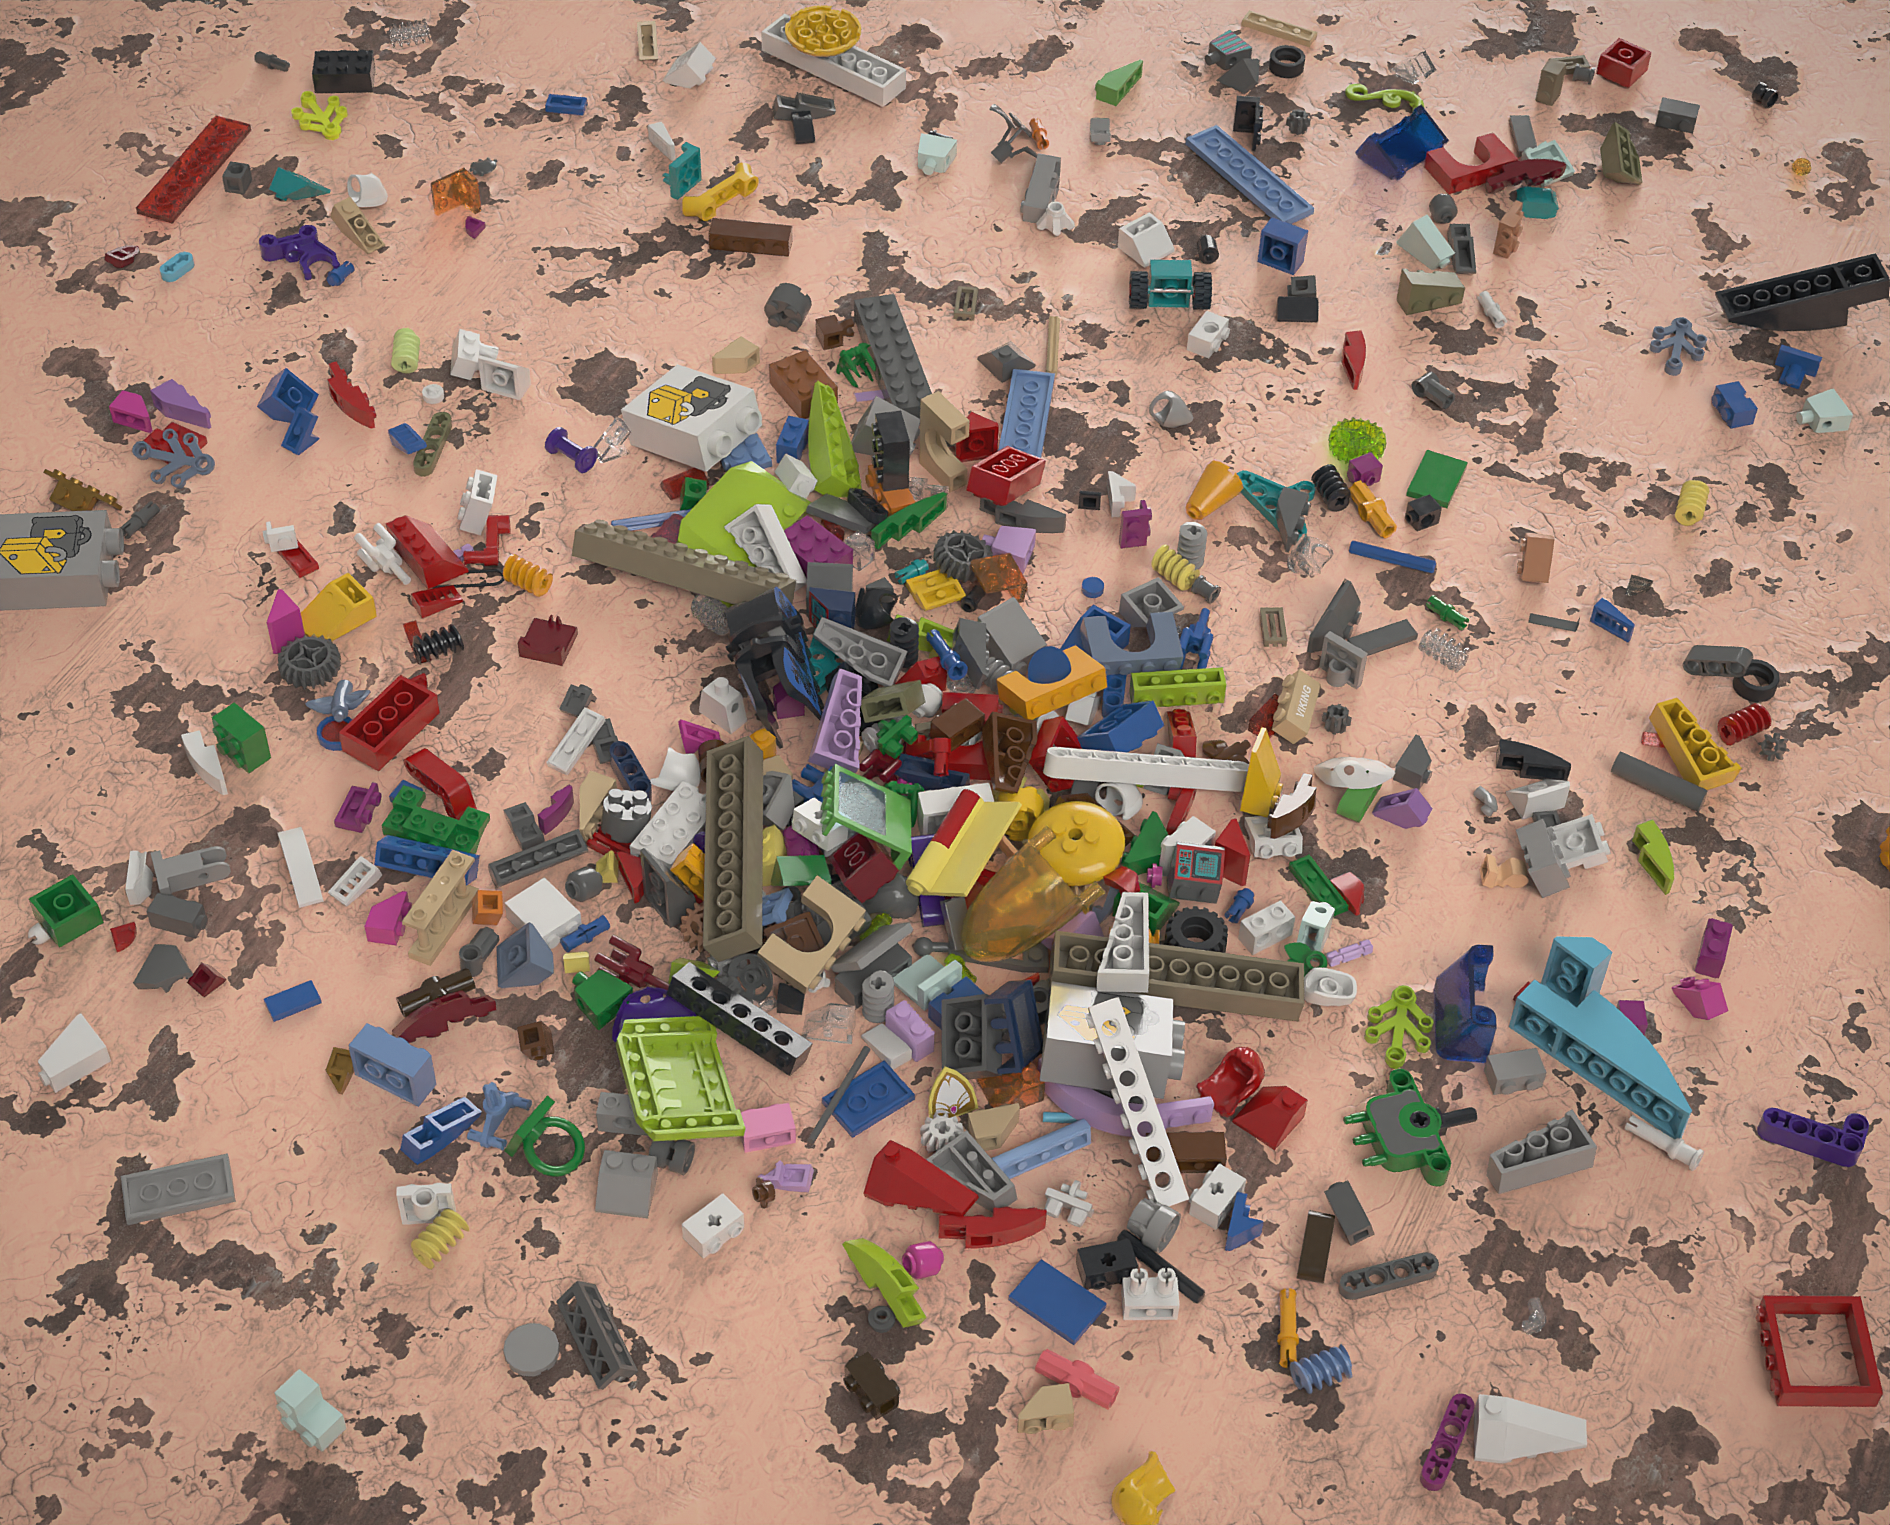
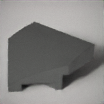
M155 944L133 984L137 989H158L161 987L167 993L176 981L184 977L188 979L193 976V973L186 962V958L177 946Z

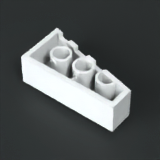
M1123 892L1114 925L1110 931L1108 944L1103 954L1102 963L1097 973V991L1148 992V893Z

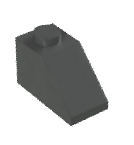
M1416 734L1397 762L1393 777L1394 781L1413 789L1417 788L1418 790H1420L1423 783L1428 784L1433 773L1430 770L1432 760L1419 735Z

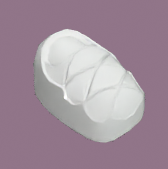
M1313 968L1304 977V1000L1308 1003L1327 1007H1340L1352 1004L1356 997V980L1347 973L1328 968Z

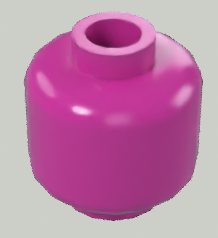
M931 1241L908 1246L902 1256L903 1268L914 1279L937 1275L944 1262L942 1250Z

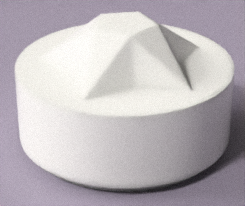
M437 384L427 385L422 390L423 400L428 404L440 403L444 399L443 388Z

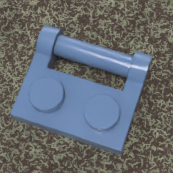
M789 888L762 897V927L774 922L778 924L786 921L785 912L793 897Z

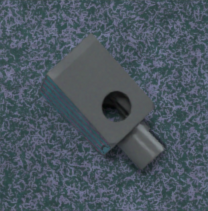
M1228 30L1209 43V51L1205 55V62L1208 66L1216 64L1223 70H1229L1242 59H1250L1252 47L1234 32Z

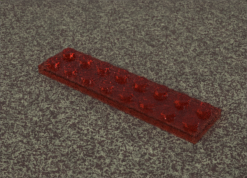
M215 115L137 205V214L173 224L252 131L251 125Z

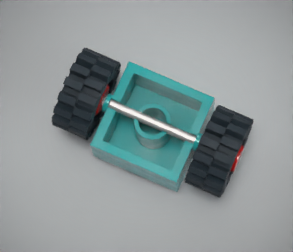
M1150 259L1149 277L1147 271L1130 272V309H1147V302L1148 307L1189 308L1191 295L1193 309L1210 310L1211 272H1194L1192 274L1191 260Z

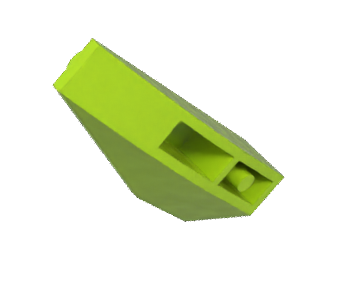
M817 381L814 386L808 434L811 473L817 479L814 490L822 495L829 494L837 498L847 497L850 488L862 489L859 464L834 391L830 386Z

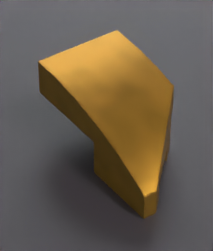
M333 1047L325 1070L338 1093L342 1095L352 1078L354 1068L350 1050Z

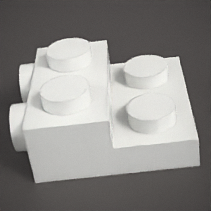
M1593 814L1552 827L1557 837L1553 841L1554 845H1559L1564 858L1560 859L1561 864L1565 863L1568 869L1582 864L1585 869L1608 862L1606 855L1611 854L1607 840L1601 841V836L1605 834L1601 822L1596 823Z
M1262 816L1245 817V828L1250 837L1249 846L1254 857L1269 859L1277 855L1293 857L1296 854H1302L1303 836L1299 828L1284 836L1272 839L1270 838L1271 829L1267 828L1268 818Z

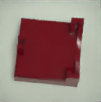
M550 615L548 621L534 618L525 637L521 636L518 641L519 657L563 666L578 635V628L562 624L559 616L556 617V621H553V615Z

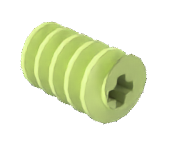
M410 328L399 329L394 334L391 366L396 371L402 373H412L418 368L420 338Z

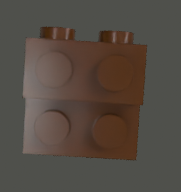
M809 911L763 929L762 946L773 933L801 952H816L825 947Z

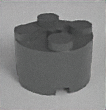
M781 283L778 287L774 288L764 306L768 323L772 327L783 326L792 332H797L812 307L810 296L800 292L801 288L797 285Z
M611 789L603 802L602 832L610 834L611 839L614 841L632 843L651 818L652 805L647 798V793L641 790L634 792Z

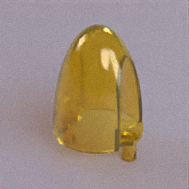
M1047 825L1031 840L1024 839L1021 841L1024 846L1000 868L971 903L962 924L961 945L966 955L973 960L998 962L1018 956L1055 933V931L1071 921L1080 912L1084 915L1088 914L1089 906L1105 894L1102 887L1094 881L1079 896L1075 895L1064 880L1042 857L1040 850L1056 838Z

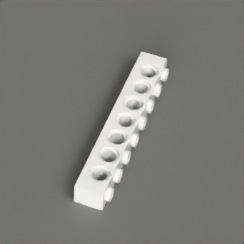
M1119 997L1088 1007L1089 1013L1085 1014L1089 1029L1094 1028L1098 1038L1093 1039L1098 1054L1103 1053L1106 1063L1102 1064L1106 1078H1112L1115 1088L1111 1089L1116 1105L1121 1103L1124 1113L1120 1115L1124 1129H1130L1133 1138L1129 1140L1133 1155H1139L1142 1163L1137 1165L1142 1180L1147 1179L1150 1189L1146 1190L1148 1199L1154 1203L1158 1202L1167 1206L1189 1200ZM1107 1020L1114 1022L1116 1025V1032L1112 1036H1107L1102 1031V1025ZM1119 1045L1125 1050V1056L1121 1061H1115L1111 1057V1050L1114 1046ZM1124 1071H1130L1134 1076V1081L1129 1086H1124L1120 1083L1119 1077ZM1133 1096H1138L1142 1099L1143 1105L1138 1111H1132L1128 1106L1129 1099ZM1147 1121L1151 1125V1132L1147 1136H1140L1137 1132V1126L1140 1122ZM1155 1146L1160 1151V1157L1157 1161L1150 1162L1146 1157V1151L1150 1147ZM1159 1172H1166L1169 1176V1182L1164 1187H1158L1155 1183V1176Z

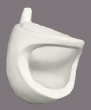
M370 173L369 175L353 174L349 176L347 181L348 194L358 207H376L387 202V191L376 175ZM354 177L359 181L360 192L354 191L351 186Z
M669 747L659 777L651 778V784L674 791L682 781L697 787L701 781L699 761L695 754H681Z
M1107 782L1099 785L1095 791L1096 801L1113 816L1123 814V820L1130 819L1142 808L1143 798L1135 784ZM1107 786L1106 798L1101 799L1099 791L1102 787ZM1118 799L1122 801L1123 804L1118 806L1114 802V800Z

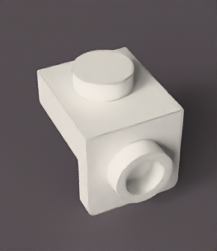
M266 522L267 530L263 531L265 544L270 545L271 552L298 548L294 525L272 528L271 522Z

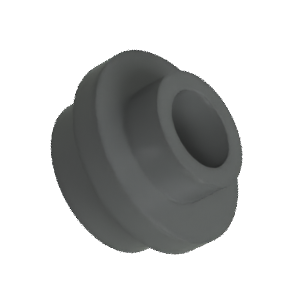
M877 1306L869 1312L868 1323L876 1332L885 1333L894 1326L895 1314L887 1306ZM879 1316H885L886 1318L883 1319V1320H880V1319H878L877 1317H879Z

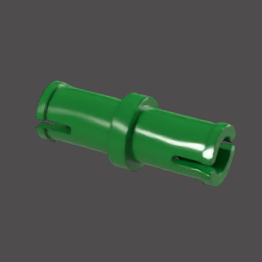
M1432 595L1427 600L1431 604L1426 603V607L1438 614L1441 620L1450 622L1459 630H1464L1467 627L1464 621L1469 623V618L1456 611L1453 605H1447L1435 595Z

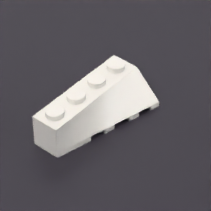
M756 504L724 526L728 533H732L736 538L735 542L739 547L744 548L753 564H756L758 567L767 568L768 572L785 573L789 575V578L796 580L795 592L807 584V579L772 505Z

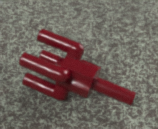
M906 741L901 744L903 746L902 754H906ZM874 749L859 764L860 771L866 772L862 777L872 780L878 776L882 782H886L883 787L891 781H897L898 779L894 773L902 766V762L899 759L900 755L894 759L887 754L883 756L879 749Z
M616 935L611 936L609 944L629 955L614 949L611 953V958L600 952L595 956V962L614 971L619 976L601 966L598 970H604L628 985L631 983L641 988L649 984L655 988L665 990L669 988V983L652 975L654 972L653 966L640 960L641 949Z

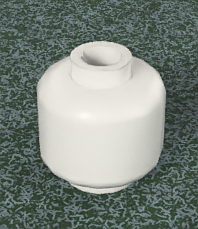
M931 683L927 685L921 684L926 703L912 713L918 718L923 716L931 718L942 706L943 693Z

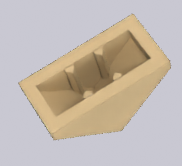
M656 21L637 22L639 61L658 60Z

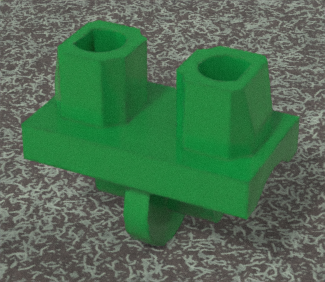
M905 715L899 722L892 719L890 722L881 720L877 724L880 730L876 733V736L879 738L877 743L883 756L887 754L896 759L903 751V746L899 743L901 739L905 740L909 745L918 739V731L912 726V718L908 715Z

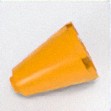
M1215 460L1207 464L1186 504V512L1190 518L1202 520L1240 494L1243 489L1242 481L1236 473L1232 475L1228 471L1230 468L1228 465Z

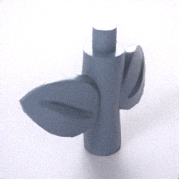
M340 680L337 683L333 696L310 700L305 704L316 712L332 714L335 721L341 722L348 716V711L357 708L371 691L358 690L352 692L353 684L348 680Z

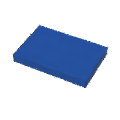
M884 1060L852 1080L832 1115L853 1138L915 1100V1094ZM838 1088L822 1098V1104L826 1108Z
M1042 1259L1011 1292L1008 1301L1072 1345L1076 1344L1106 1309L1107 1304Z

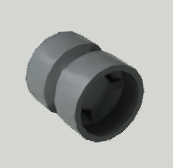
M688 1140L652 1141L648 1156L657 1157L658 1168L664 1169L668 1166L671 1172L685 1175L693 1161L695 1143Z

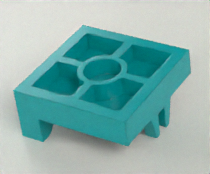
M688 142L681 145L684 153L669 164V174L664 173L662 175L665 177L663 182L670 186L671 197L679 200L702 180L700 148Z

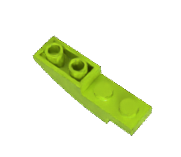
M864 1238L845 1241L842 1244L849 1259L860 1273L862 1280L869 1289L876 1287L880 1289L882 1296L888 1302L896 1319L903 1328L921 1324L927 1318L913 1296L919 1290V1287L893 1256Z

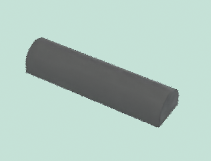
M1619 752L1611 769V773L1697 812L1704 805L1708 792L1706 789L1624 752Z
M576 829L492 862L488 865V869L494 885L499 888L588 852V848L579 829Z

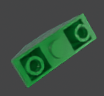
M1152 811L1149 818L1143 820L1139 836L1135 835L1133 837L1130 852H1125L1121 860V866L1136 872L1137 875L1147 873V868H1152V864L1160 866L1161 843L1168 836V833L1157 812Z

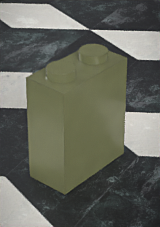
M917 680L877 688L861 699V709L865 723L908 715L926 703L921 681Z

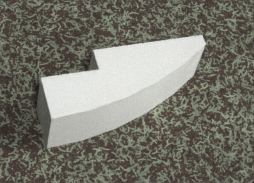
M200 730L182 734L181 737L187 757L195 772L211 788L222 795H227L228 792L215 745L205 747Z

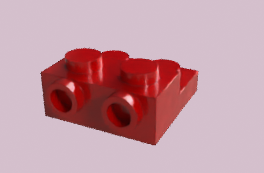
M171 422L163 430L156 428L143 440L152 449L174 453L170 444L163 438V432L166 429H173L178 434L177 440L183 451L189 457L194 455L190 447L183 442L185 434L193 433L198 438L200 449L208 443L206 436L174 422ZM173 433L168 435V439L173 437ZM193 437L188 439V443L193 441Z

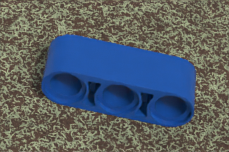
M1113 674L1106 676L1108 687L1104 688L1103 718L1124 704L1127 675Z

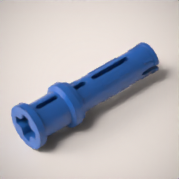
M931 630L934 635L933 637L928 632L926 639L939 655L942 668L947 670V674L952 680L962 679L968 672L967 665L960 661V656L956 651H952L938 630Z

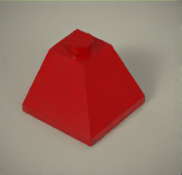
M1288 1086L1262 1087L1236 1115L1232 1123L1273 1150H1276L1304 1118L1308 1099Z

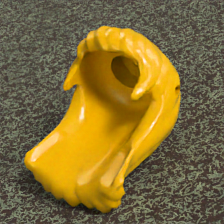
M1149 1451L1146 1462L1120 1481L1112 1492V1508L1118 1519L1125 1525H1157L1163 1509L1157 1512V1506L1170 1494L1175 1493V1488L1170 1482L1167 1472L1161 1465L1158 1454L1155 1451Z

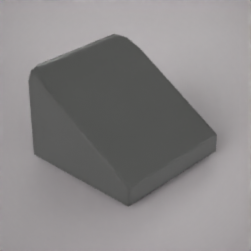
M885 577L866 585V591L870 589H885L894 592L893 586ZM884 596L881 599V602L884 603L894 601V598L891 596Z

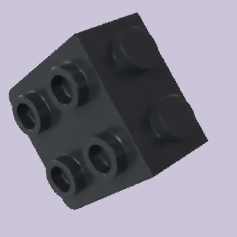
M1237 96L1233 132L1252 133V151H1256V145H1260L1261 142L1260 132L1263 126V118L1259 117L1263 116V105H1260V97Z

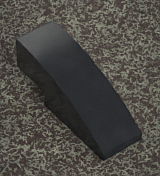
M1500 739L1496 752L1497 769L1520 771V778L1568 781L1571 763L1544 749L1525 743Z

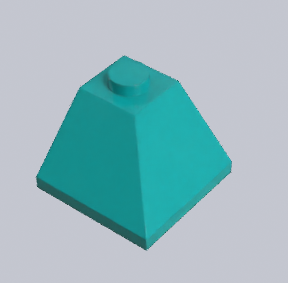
M280 167L277 168L269 190L276 192L275 196L284 201H287L288 198L296 201L329 194L331 189L300 174Z

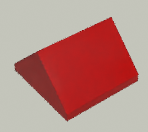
M971 411L966 417L970 421L969 437L955 443V457L961 463L983 460L998 451V423Z
M1233 818L1215 841V846L1225 847L1223 878L1237 885L1246 886L1251 854L1237 818Z

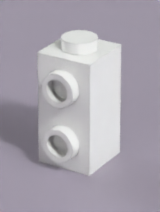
M787 454L784 455L774 471L788 491L803 498H807L815 488L817 479L806 465Z

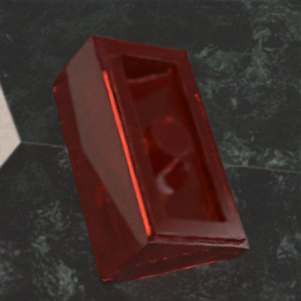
M692 468L662 480L660 487L671 501L680 498L685 477L707 481V486H709L710 483L704 471Z
M1276 693L1250 718L1249 732L1258 736L1261 727L1266 728L1269 739L1276 733L1272 730L1273 716L1279 705V696Z

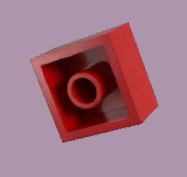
M1618 38L1600 54L1596 74L1614 81L1623 87L1630 88L1648 71L1652 52L1622 38Z

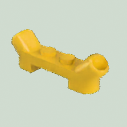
M738 163L735 166L734 175L723 180L700 196H685L682 199L683 215L685 217H699L703 221H708L716 216V208L740 194L743 197H747L753 193L759 184V179L752 174V168L749 164Z

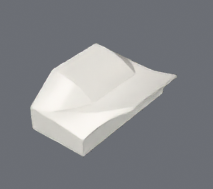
M130 851L125 888L130 905L141 904L151 895L153 873L145 864L146 851L143 853Z

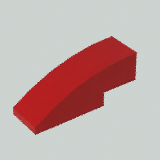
M1362 330L1346 332L1341 363L1353 390H1357L1361 383L1366 359V344Z

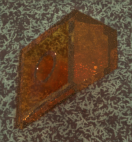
M1032 1062L1022 1069V1073L1002 1074V1076L976 1079L992 1108L1003 1104L1019 1103L1020 1109L1044 1101L1045 1081H1040V1073Z

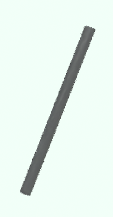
M864 1046L808 1137L807 1141L809 1143H815L869 1054V1047Z

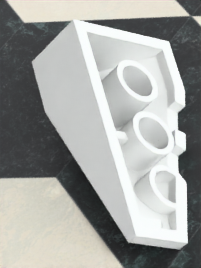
M1478 1395L1474 1408V1461L1503 1464L1512 1462V1459L1527 1456V1459L1536 1457L1537 1454L1547 1452L1560 1453L1586 1448L1587 1446L1586 1419L1509 1397Z

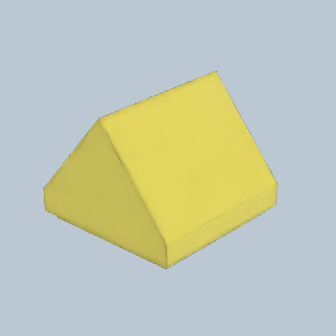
M613 851L608 852L596 862V871L601 874L603 883H618V861Z
M570 952L563 955L565 974L590 971L589 952Z

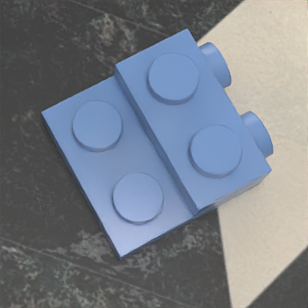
M757 433L747 437L727 457L721 459L725 471L753 461L763 469L772 467V460Z

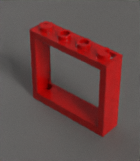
M1763 1295L1759 1306H1756V1321L1760 1322L1761 1325L1760 1342L1762 1347L1766 1349L1765 1367L1771 1374L1770 1391H1773L1777 1406L1876 1407L1883 1395V1390L1861 1296ZM1776 1314L1844 1315L1860 1386L1790 1385Z

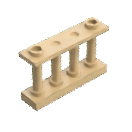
M452 850L403 919L402 924L416 929L418 938L408 951L410 959L431 966L472 907V901L479 888L471 885L466 886L465 874L474 863V857Z

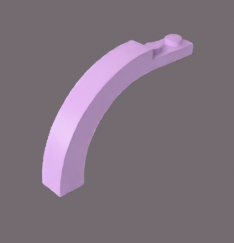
M1042 1058L1038 1059L1036 1077L1045 1093L1059 1108L1076 1120L1085 1119L1095 1129L1111 1134L1132 1137L1130 1129H1124L1120 1115L1124 1113L1121 1103L1116 1105L1114 1099L1102 1095L1091 1088L1040 1081ZM1211 1096L1156 1105L1166 1131V1128L1211 1122L1214 1102ZM1128 1103L1132 1111L1140 1110L1143 1105ZM1142 1121L1138 1124L1137 1132L1140 1136L1144 1137L1146 1133L1151 1132L1149 1122Z

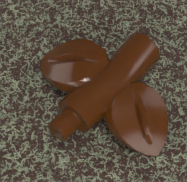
M1245 739L1241 743L1235 742L1228 747L1224 740H1208L1203 743L1202 751L1210 759L1240 761L1249 764V761L1244 756L1247 755L1246 750L1251 747V744Z

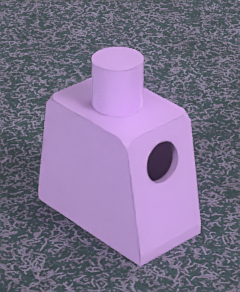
M1001 526L996 537L984 534L982 540H986V545L991 546L993 563L1024 574L1035 547L1036 529Z

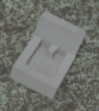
M1109 118L1090 119V140L1094 144L1105 145L1106 142L1111 141Z

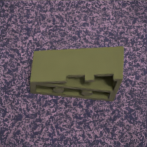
M1402 269L1396 300L1404 313L1411 315L1462 304L1465 287L1455 272L1433 271V273H1425L1423 270L1409 272L1408 269Z

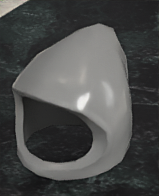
M1173 391L1160 393L1149 406L1150 415L1163 427L1176 428L1186 425L1193 420V415L1186 406V403ZM1159 400H1169L1162 411L1158 413L1153 412L1154 406Z

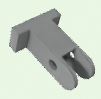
M219 846L165 859L162 858L160 850L151 852L161 894L172 895V892L220 881L228 877L231 872L230 866L223 862L227 857L226 851Z

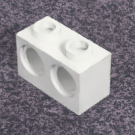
M1280 900L1241 920L1238 939L1253 956L1291 936L1295 916Z

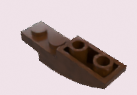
M1303 773L1300 781L1295 782L1294 793H1290V795L1283 794L1279 803H1275L1273 814L1269 815L1267 828L1271 829L1270 838L1276 839L1292 832L1301 826L1313 813L1316 804L1317 787H1312V774Z

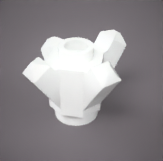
M1060 202L1049 203L1046 212L1036 223L1037 229H1048L1055 236H1059L1063 228L1071 230L1075 227L1074 221L1065 212L1064 206Z

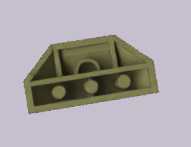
M1614 122L1600 148L1602 172L1605 177L1613 179L1617 183L1640 185L1643 183L1640 159L1635 145L1630 139V132Z

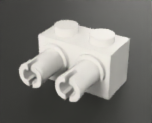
M459 329L452 346L450 375L471 380L474 372L479 371V355L497 359L499 348L482 344L480 334Z
M1136 1268L1131 1271L1129 1278H1123L1121 1289L1123 1320H1177L1180 1305L1178 1281L1174 1270L1167 1268V1273H1165V1268L1159 1270L1157 1277H1148L1145 1269L1140 1268V1273H1138Z

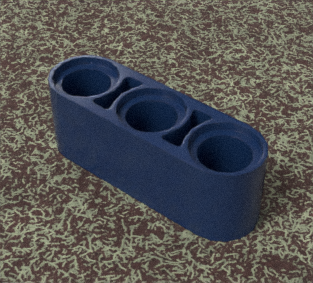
M624 741L614 742L609 750L610 765L623 789L634 792L638 790L644 791L651 802V781L630 745Z

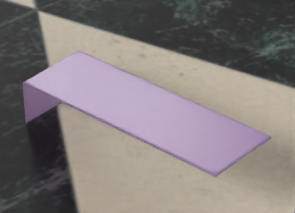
M881 390L854 393L857 402L873 400L875 396L884 399Z

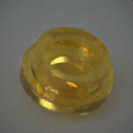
M1797 158L1791 166L1792 171L1800 176L1809 174L1812 168L1811 162L1806 158Z

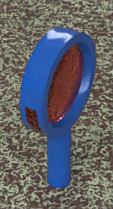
M330 716L321 721L316 733L320 745L331 751H341L339 732L352 719L346 717L343 721L337 722L333 716Z

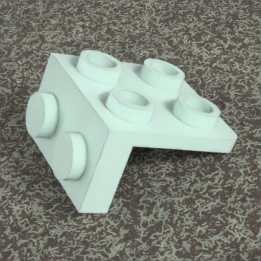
M925 955L893 977L894 985L925 1011L928 1009L930 1001L943 992L948 995L952 992L951 987L962 980V965L954 960L944 967L931 955Z

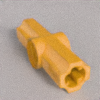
M1362 481L1354 482L1349 487L1350 497L1358 506L1360 518L1364 522L1369 521L1379 536H1382L1384 539L1391 537L1396 532L1397 525L1387 513L1384 500L1381 497L1376 498Z

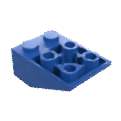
M1093 604L1080 617L1060 649L1063 651L1076 645L1084 651L1080 635L1083 617L1106 616L1110 636L1113 642L1121 649H1124L1129 644L1131 625Z

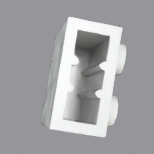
M476 469L474 476L468 478L466 490L468 491L466 493L463 492L460 505L463 507H460L457 520H461L460 530L481 536L493 504L497 475Z

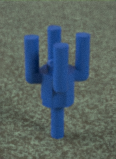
M1207 608L1201 610L1198 622L1190 624L1189 628L1185 627L1182 630L1180 644L1184 658L1180 669L1183 668L1188 652L1199 654L1200 659L1197 669L1207 667L1211 653L1210 648L1214 638L1211 629L1206 626L1210 610Z

